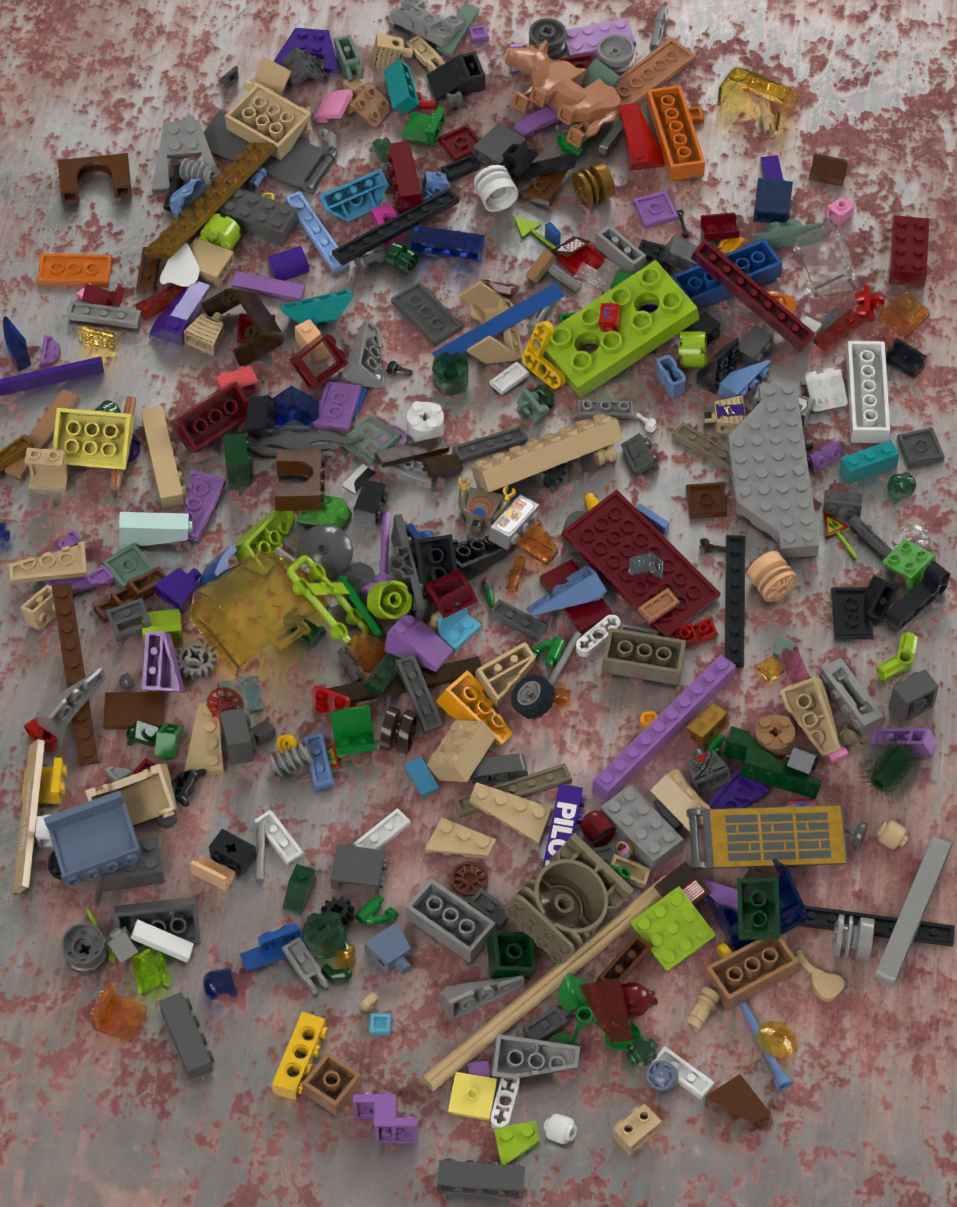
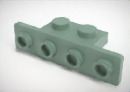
M789 219L787 222L782 223L772 222L770 225H765V232L753 234L752 240L754 243L765 238L772 249L820 241L823 239L822 224L803 225L797 219Z

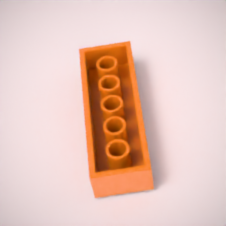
M681 85L647 90L646 105L658 144L662 149L663 160L670 181L704 176V156Z

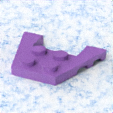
M72 528L68 532L67 537L58 543V547L52 553L60 551L65 546H76L78 542L82 541V538ZM103 566L85 577L47 580L43 582L49 586L71 583L72 593L74 594L115 581V577L106 566Z

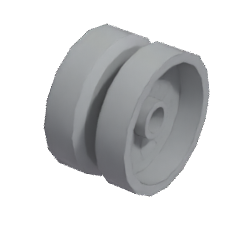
M620 34L605 36L597 45V59L621 76L634 65V44L629 38Z

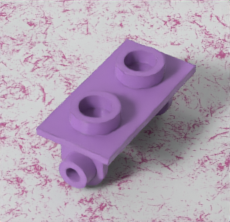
M841 440L830 441L829 444L820 448V452L816 451L811 455H807V463L813 466L814 473L844 455Z

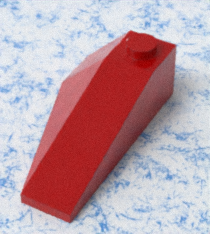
M637 103L619 105L629 170L664 167L662 149Z

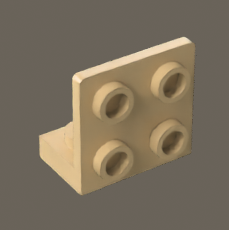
M263 57L254 80L251 82L244 81L242 88L250 91L258 83L282 97L292 72Z

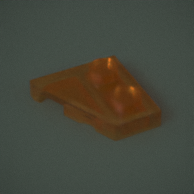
M539 519L516 543V548L546 566L558 554L557 546L551 541L548 532H545Z
M358 631L346 644L366 673H370L387 653L385 652V642L361 631Z

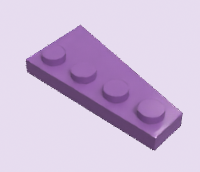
M191 469V478L183 514H189L188 521H192V533H188V539L198 541L226 486V479Z

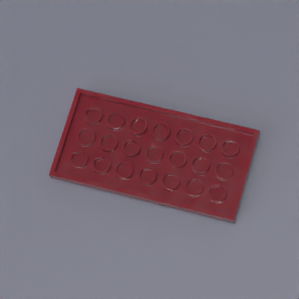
M617 489L561 533V536L640 616L641 614L637 611L638 608L668 588L680 601L679 605L650 624L662 637L670 638L680 627L686 625L721 595Z

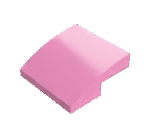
M337 90L325 95L312 119L313 123H328L331 118L341 119L353 96L352 90Z

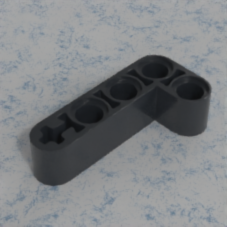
M933 561L926 568L923 579L887 610L884 619L897 630L903 629L945 591L948 586L950 572L936 561Z

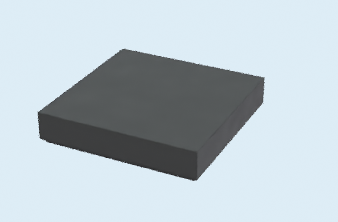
M933 427L897 435L898 443L908 467L944 460L945 456Z

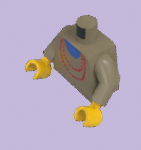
M462 476L459 478L461 489H459L458 504L461 513L466 516V522L471 524L470 529L473 532H480L482 526L490 528L510 506V498L516 494L514 488L511 494H507L509 486L503 488L504 495L469 487V490H467L470 478L468 477L466 484L461 483Z

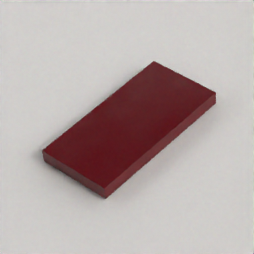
M570 559L540 575V581L552 594L555 586L568 582L566 578L578 571L579 568ZM602 598L597 601L592 600L591 602L562 608L581 634L593 628L607 615H614Z

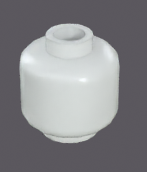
M553 1114L544 1123L546 1137L560 1144H567L569 1141H572L577 1132L574 1120L561 1114Z

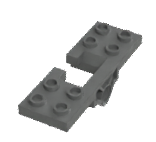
M402 514L394 515L391 533L394 554L388 560V570L393 575L399 577L401 582L408 587V592L412 596V605L409 610L410 616L424 622L426 621L425 611L428 610L427 600L423 599L422 596L424 589L423 584H419L411 552L412 541L411 537L407 536L408 525L406 521H403Z

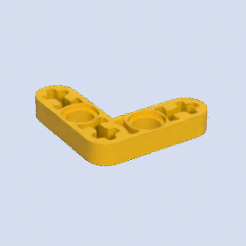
M542 321L537 323L522 355V362L551 388L556 389L565 385L566 377L563 372L543 357L554 330L551 322ZM536 339L540 342L539 349L535 345ZM542 364L546 367V374L541 370Z

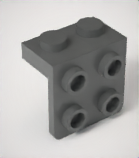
M295 47L282 59L284 67L292 72L290 75L292 85L298 87L308 77L323 84L328 82L326 72L322 69L321 61L317 56H312L307 51Z

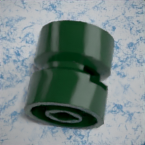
M399 242L393 243L386 255L387 263L395 267L398 266L399 269L406 273L412 272L419 260L418 252L411 248L407 249L405 245Z

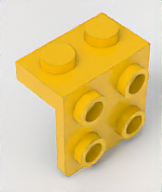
M54 758L53 767H42L38 804H61L62 795H65L64 777H67V765H64L62 758ZM25 768V771H24V780H23L22 797H21L22 802H23V795H24L26 768Z

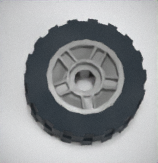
M537 674L528 675L521 679L513 689L511 704L524 718H540L553 706L556 692L552 684L543 676Z

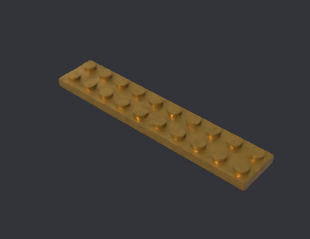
M249 143L245 147L246 149L241 154H238L235 160L227 165L220 175L214 178L212 185L205 187L203 192L193 199L192 204L185 208L181 215L174 219L170 226L162 231L155 241L148 245V248L144 251L146 257L170 259L277 150L275 144Z

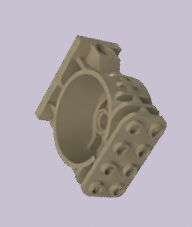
M576 833L549 859L550 863L540 869L504 907L506 916L513 920L523 933L528 934L539 948L549 954L555 963L564 964L595 932L604 917L609 916L634 890Z

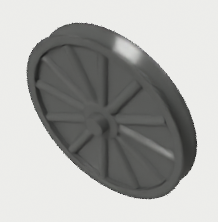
M354 563L342 574L351 580L360 595H362L361 589L369 582H372V579L375 577L374 570L365 563Z

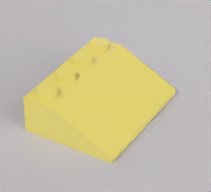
M57 408L53 450L65 451L67 465L126 470L133 435L134 416L126 413Z

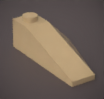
M815 676L780 690L786 709L823 757L842 750L822 679Z

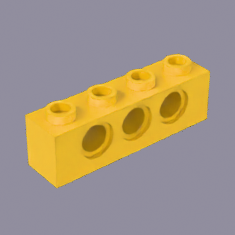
M301 1012L272 1082L273 1093L293 1100H297L299 1094H303L302 1083L306 1076L312 1072V1061L320 1053L321 1046L319 1044L321 1039H325L328 1033V1027H326V1020L324 1018ZM307 1036L313 1037L312 1040H305L304 1038ZM300 1054L306 1055V1057L302 1059L297 1058V1056ZM290 1073H298L296 1077L289 1076Z

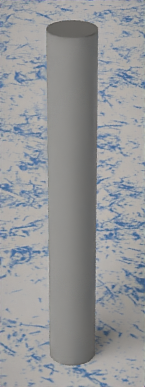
M263 821L258 822L256 881L264 880L266 822Z

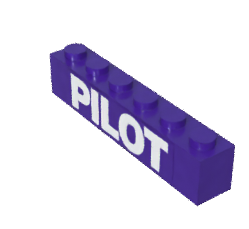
M559 784L542 868L550 863L549 859L574 833L579 835V830H576L577 824L580 825L582 813H579L580 807L584 808L586 800L582 787Z

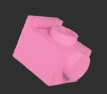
M840 197L833 204L827 205L826 218L839 227L853 216V202L850 199L845 200Z

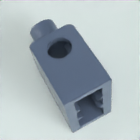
M397 922L364 943L365 953L386 972H391L398 968L402 974H405L412 968L407 961L411 958V948Z

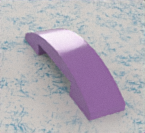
M548 106L525 117L511 130L522 135L527 140L534 137L535 131L560 121V119L556 117L557 112Z

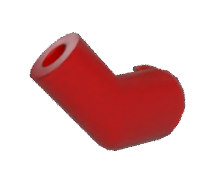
M417 92L418 107L420 109H435V100H424L422 93Z

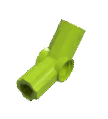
M906 632L901 634L897 655L876 666V671L881 680L887 681L900 673L911 671L918 640L914 633Z

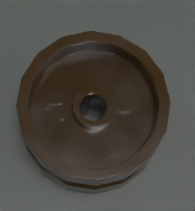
M389 706L382 725L380 748L391 751L396 744L398 753L408 755L415 737L417 712L406 710L401 717L399 708Z

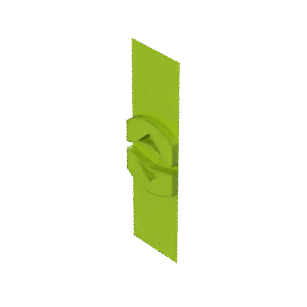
M342 582L307 583L314 595L350 594Z

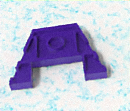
M295 28L273 61L283 65L282 59L297 47L307 51L312 56L315 55L319 59H325L323 70L326 73L339 74V67L329 30Z

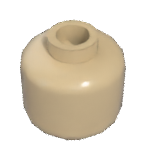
M893 820L883 821L876 833L878 841L892 850H895L898 846L903 847L908 838L905 836V827Z

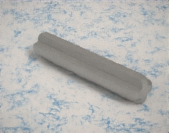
M552 263L547 272L574 292H578L582 288V284L556 264Z

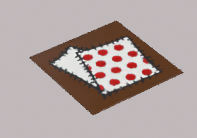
M573 236L550 252L570 257L592 241Z

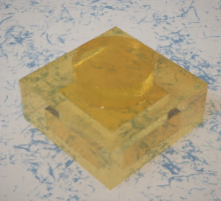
M773 655L757 664V670L768 682L784 673L783 666Z

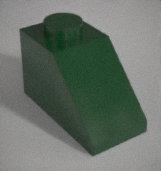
M296 864L288 882L283 903L284 910L302 915L316 883L315 869Z

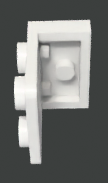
M834 368L824 369L823 373L817 374L816 371L805 373V377L801 378L802 386L807 385L809 399L814 400L813 412L847 405L848 401L841 369L834 370Z

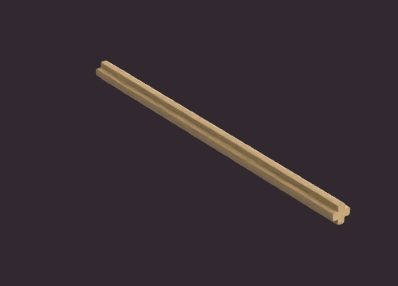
M666 875L661 877L590 936L564 964L558 963L425 1073L422 1076L423 1083L434 1092L489 1046L497 1034L502 1035L555 991L567 973L574 975L628 930L633 919L663 898L654 886Z

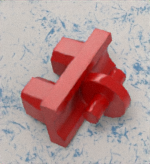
M869 285L863 286L864 291L855 293L857 305L864 304L863 306L856 307V314L858 319L867 317L869 322L875 321L874 308L875 310H880V307L885 304V299L879 296L878 293H875L873 296L870 293Z

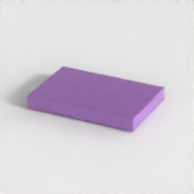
M327 381L312 423L313 428L349 432L362 392V385Z

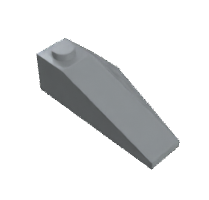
M367 318L364 320L348 355V364L344 366L343 376L353 384L362 385L363 387L382 388L385 383L386 371L382 368L384 357L380 355L379 349L382 347L380 329Z
M497 1034L494 1039L492 1055V1076L517 1079L578 1068L580 1046Z

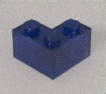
M292 385L273 397L278 403L275 419L278 426L285 425L292 419L308 426L319 418V400Z

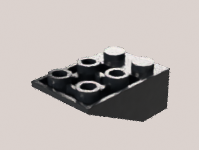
M476 51L458 55L426 75L436 101L446 99V93L455 94V92L460 91L461 95L485 90V74Z
M735 338L721 348L697 372L696 383L714 394L719 389L720 383L731 372L737 370L740 338Z

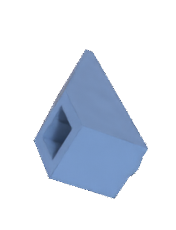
M766 360L731 372L720 383L719 395L725 399L743 396V400H745L748 393L752 389L755 390L763 378L766 379L771 371V361Z

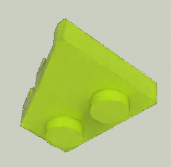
M536 1121L494 1128L501 1165H508L514 1159H519L527 1150L533 1149L540 1144Z

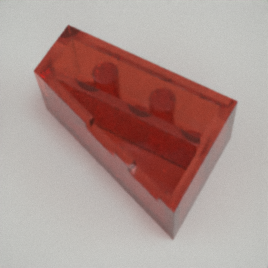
M622 978L579 985L610 1043L616 1044L634 1040Z

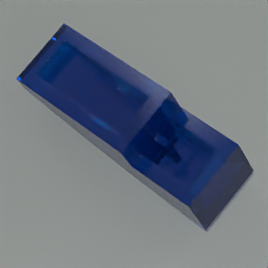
M5 316L3 318V331L6 347L13 365L20 372L31 366L26 339L9 318Z

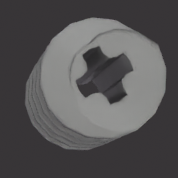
M184 158L180 164L179 173L184 181L201 178L205 186H211L214 178L218 176V169L213 168L211 164H201L200 161L195 162V160Z
M300 742L298 743V749L293 745L291 746V752L284 748V755H281L278 751L276 752V758L271 754L269 755V761L276 777L277 773L280 776H284V769L288 773L292 772V767L295 770H299V763L302 767H306V760L310 764L314 763L307 744L303 746Z

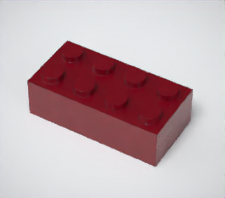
M410 141L389 143V151H386L387 162H389L386 163L387 172L391 175L389 179L390 185L394 188L392 189L393 199H396L395 207L400 214L422 203V194Z
M894 215L891 229L888 284L925 286L929 218Z
M231 382L171 419L170 423L187 451L195 452L244 421L247 417L249 402L237 382Z

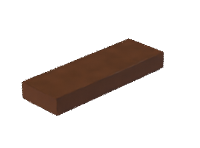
M143 247L136 285L137 293L155 292L160 258H147L144 251L148 247Z

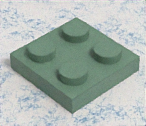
M135 543L102 561L103 566H106L113 574L115 581L121 588L127 586L128 580L155 568Z

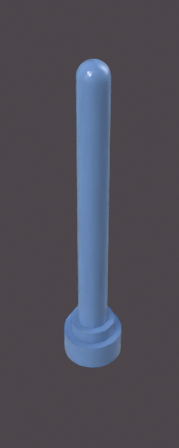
M742 1002L740 1008L775 1075L774 1084L777 1090L783 1091L793 1084L790 1076L782 1072L748 1004Z

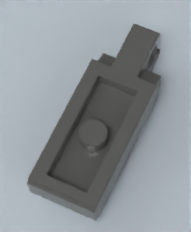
M556 1005L523 1026L522 1031L528 1039L543 1041L567 1026L572 1021L571 1018L576 1015L577 1009L568 1012L561 1006L557 1007Z

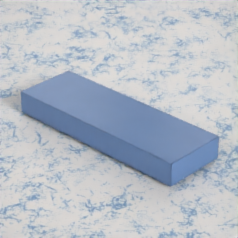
M323 733L303 737L305 746L307 744L314 761L313 764L309 763L315 791L335 786Z

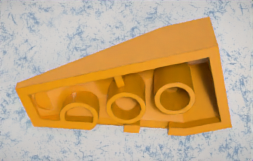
M467 670L441 694L436 703L456 720L484 721L496 736L493 742L501 746L513 734L502 716L497 714L492 707L494 705L492 700L487 699L483 692L484 687Z

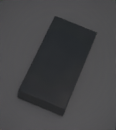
M472 154L441 167L442 173L446 174L449 182L480 170V165Z

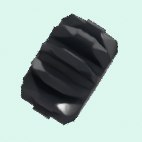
M333 896L332 902L326 900L325 906L321 907V920L324 921L326 927L331 926L333 931L336 927H339L341 931L343 926L349 928L350 922L355 919L354 907L351 906L349 900L344 901L342 896L339 900H336Z

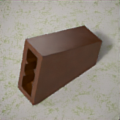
M741 1074L706 1095L705 1105L707 1108L750 1132L757 1129L762 1130L769 1124V1110Z

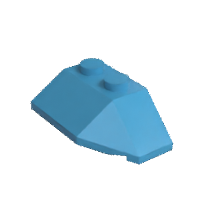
M380 168L319 195V198L327 213L345 222H349L370 213L371 209L380 206L388 187V182Z

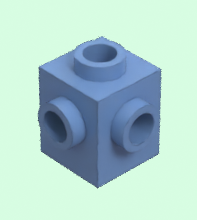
M425 171L421 185L422 191L428 190L435 196L448 189L449 181H447L446 174Z

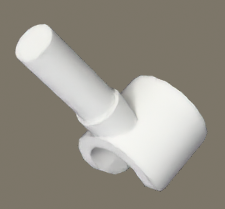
M637 413L636 417L645 423L644 429L649 433H653L656 429L655 419H647L640 413Z

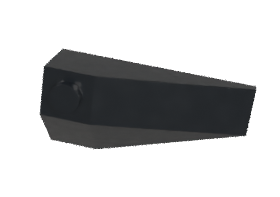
M485 536L481 540L468 538L467 541L463 542L455 539L453 544L457 569H460L468 581L516 549L518 544L516 543L506 550L489 541V536Z

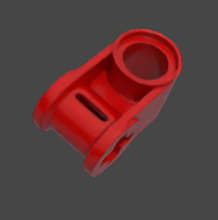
M36 717L24 725L27 734L33 740L40 739L45 742V752H53L58 748L56 736L40 727Z

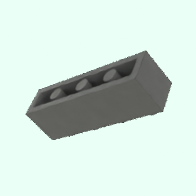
M180 992L159 1000L160 1010L189 1080L213 1071L212 1063L215 1061L211 1051H206L204 1045H207V1041L203 1033L199 1034L197 1028L200 1025L196 1015L192 1016L190 1012L193 1008L189 998L185 999L183 993Z
M451 1158L439 1160L437 1192L523 1199L525 1166L517 1163H510L508 1165H501L497 1162L478 1163L475 1160L460 1162Z

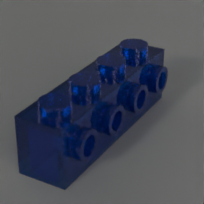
M415 226L411 240V249L421 255L480 263L482 262L485 248V235L426 226Z

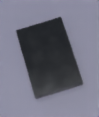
M831 587L834 639H873L872 617L868 616L865 610V591L867 587Z

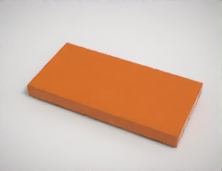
M41 253L37 284L85 286L91 283L93 286L109 287L112 255Z

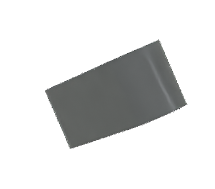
M516 753L482 758L471 775V782L473 784H476V782L487 784L510 781L528 775L525 755Z

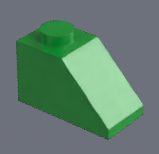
M164 723L157 731L155 755L160 756L161 759L168 760L178 754L184 725Z

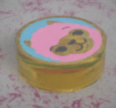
M622 839L616 843L615 852L617 855L629 859L635 854V846L631 840Z

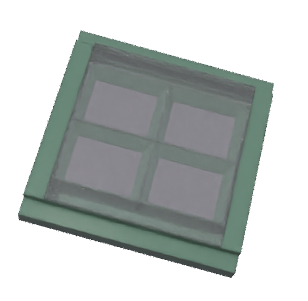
M370 415L346 436V438L363 436L364 439L355 444L340 445L370 465L378 462L374 457L375 452L393 448L400 441L402 434Z

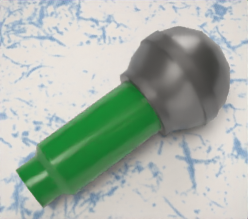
M486 579L481 583V589L486 594L489 607H493L495 605L493 595L494 583Z

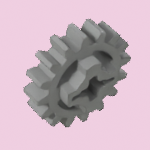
M190 640L189 645L183 643V649H177L178 654H176L180 673H183L185 678L190 675L191 680H194L195 676L202 679L203 674L207 677L209 676L208 671L214 672V666L217 665V656L213 646L208 647V642L201 644L200 640L197 643Z

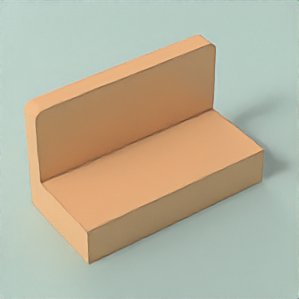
M203 855L199 857L197 862L194 860L190 862L192 875L224 891L228 889L236 877L235 871Z

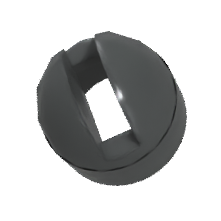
M128 672L120 677L119 684L123 689H131L135 686Z

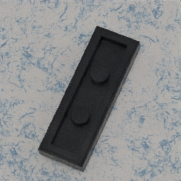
M575 153L533 162L524 172L525 178L529 179L572 169L575 167L577 156Z

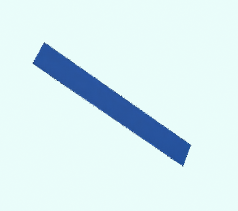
M555 282L437 349L432 354L439 365L443 366L466 353L468 348L487 336L494 337L565 297V295Z

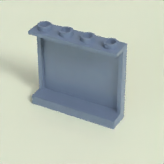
M120 790L44 818L62 874L60 876L66 887L75 886L87 879L97 878L101 874L116 871L120 867L135 864L143 859L127 805Z

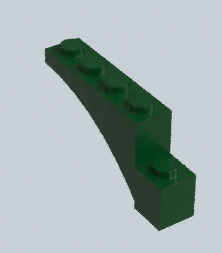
M731 726L725 741L723 755L742 761L739 777L816 799L822 780L787 766L762 748L752 738L750 731Z

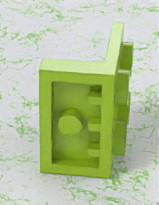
M180 609L148 612L152 626L142 628L144 645L146 631L167 632L171 634L173 644L183 643Z

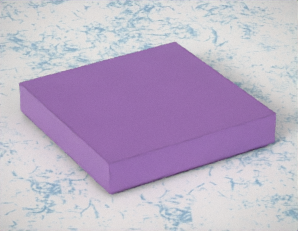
M667 191L633 199L634 207L645 229L678 221V214Z

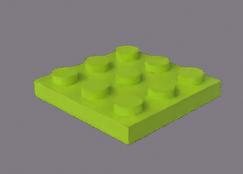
M679 886L630 922L636 933L652 945L650 951L666 973L716 937V934Z

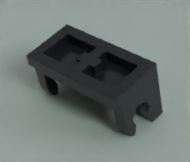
M896 338L893 342V347L888 348L886 362L912 379H915L925 368L927 356L902 340Z

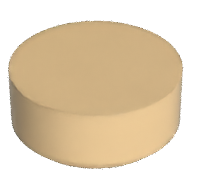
M373 992L362 1001L359 1007L364 1012H369L379 1002V997Z

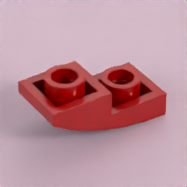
M711 617L695 625H692L690 622L675 632L677 639L686 640V647L700 644L719 636Z

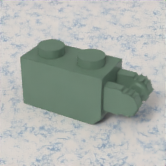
M351 35L334 38L335 54L344 77L347 76L349 82L353 81L354 74H357L359 79H363L360 58Z

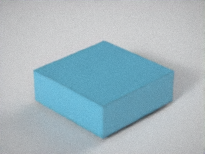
M371 1013L369 1034L390 1036L391 1014Z

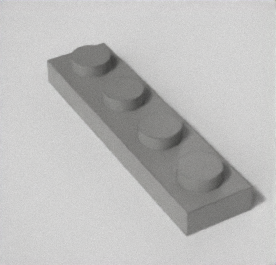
M70 301L66 316L69 320L138 329L141 310Z

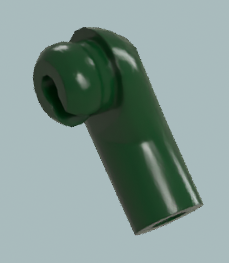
M545 385L535 387L534 392L536 391L539 396L542 395L544 397V403L549 409L553 408V393Z
M328 964L321 968V972L333 983L345 982L352 977V971L349 968L334 970Z

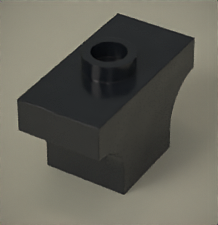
M512 144L502 156L506 162V169L512 178H518L529 168V165L539 154L535 149H526L524 144Z

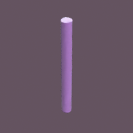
M383 512L380 572L386 574L388 571L389 512Z

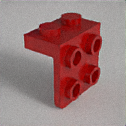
M314 685L312 689V708L317 712L331 715L330 712L333 710L352 708L357 705V703L350 704L349 697L331 691L329 688Z

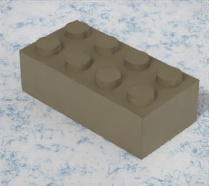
M609 628L603 656L602 672L679 685L686 640Z

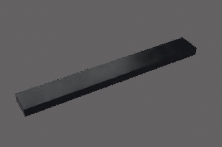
M448 188L332 250V255L343 266L459 203V198Z
M726 535L724 657L735 664L736 667L744 668L745 536Z
M792 904L790 925L834 931L839 914L844 915V924L847 925L849 916H853L854 926H858L860 917L874 919L873 936L890 938L898 918ZM921 921L913 942L953 947L955 926Z

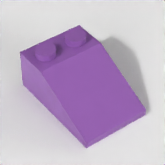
M403 615L387 632L385 652L400 658L414 654L418 665L435 672L453 653V649L423 621L410 615Z

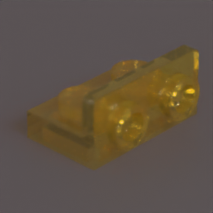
M79 325L77 329L80 344L114 351L119 341V335L109 330H101L84 325Z

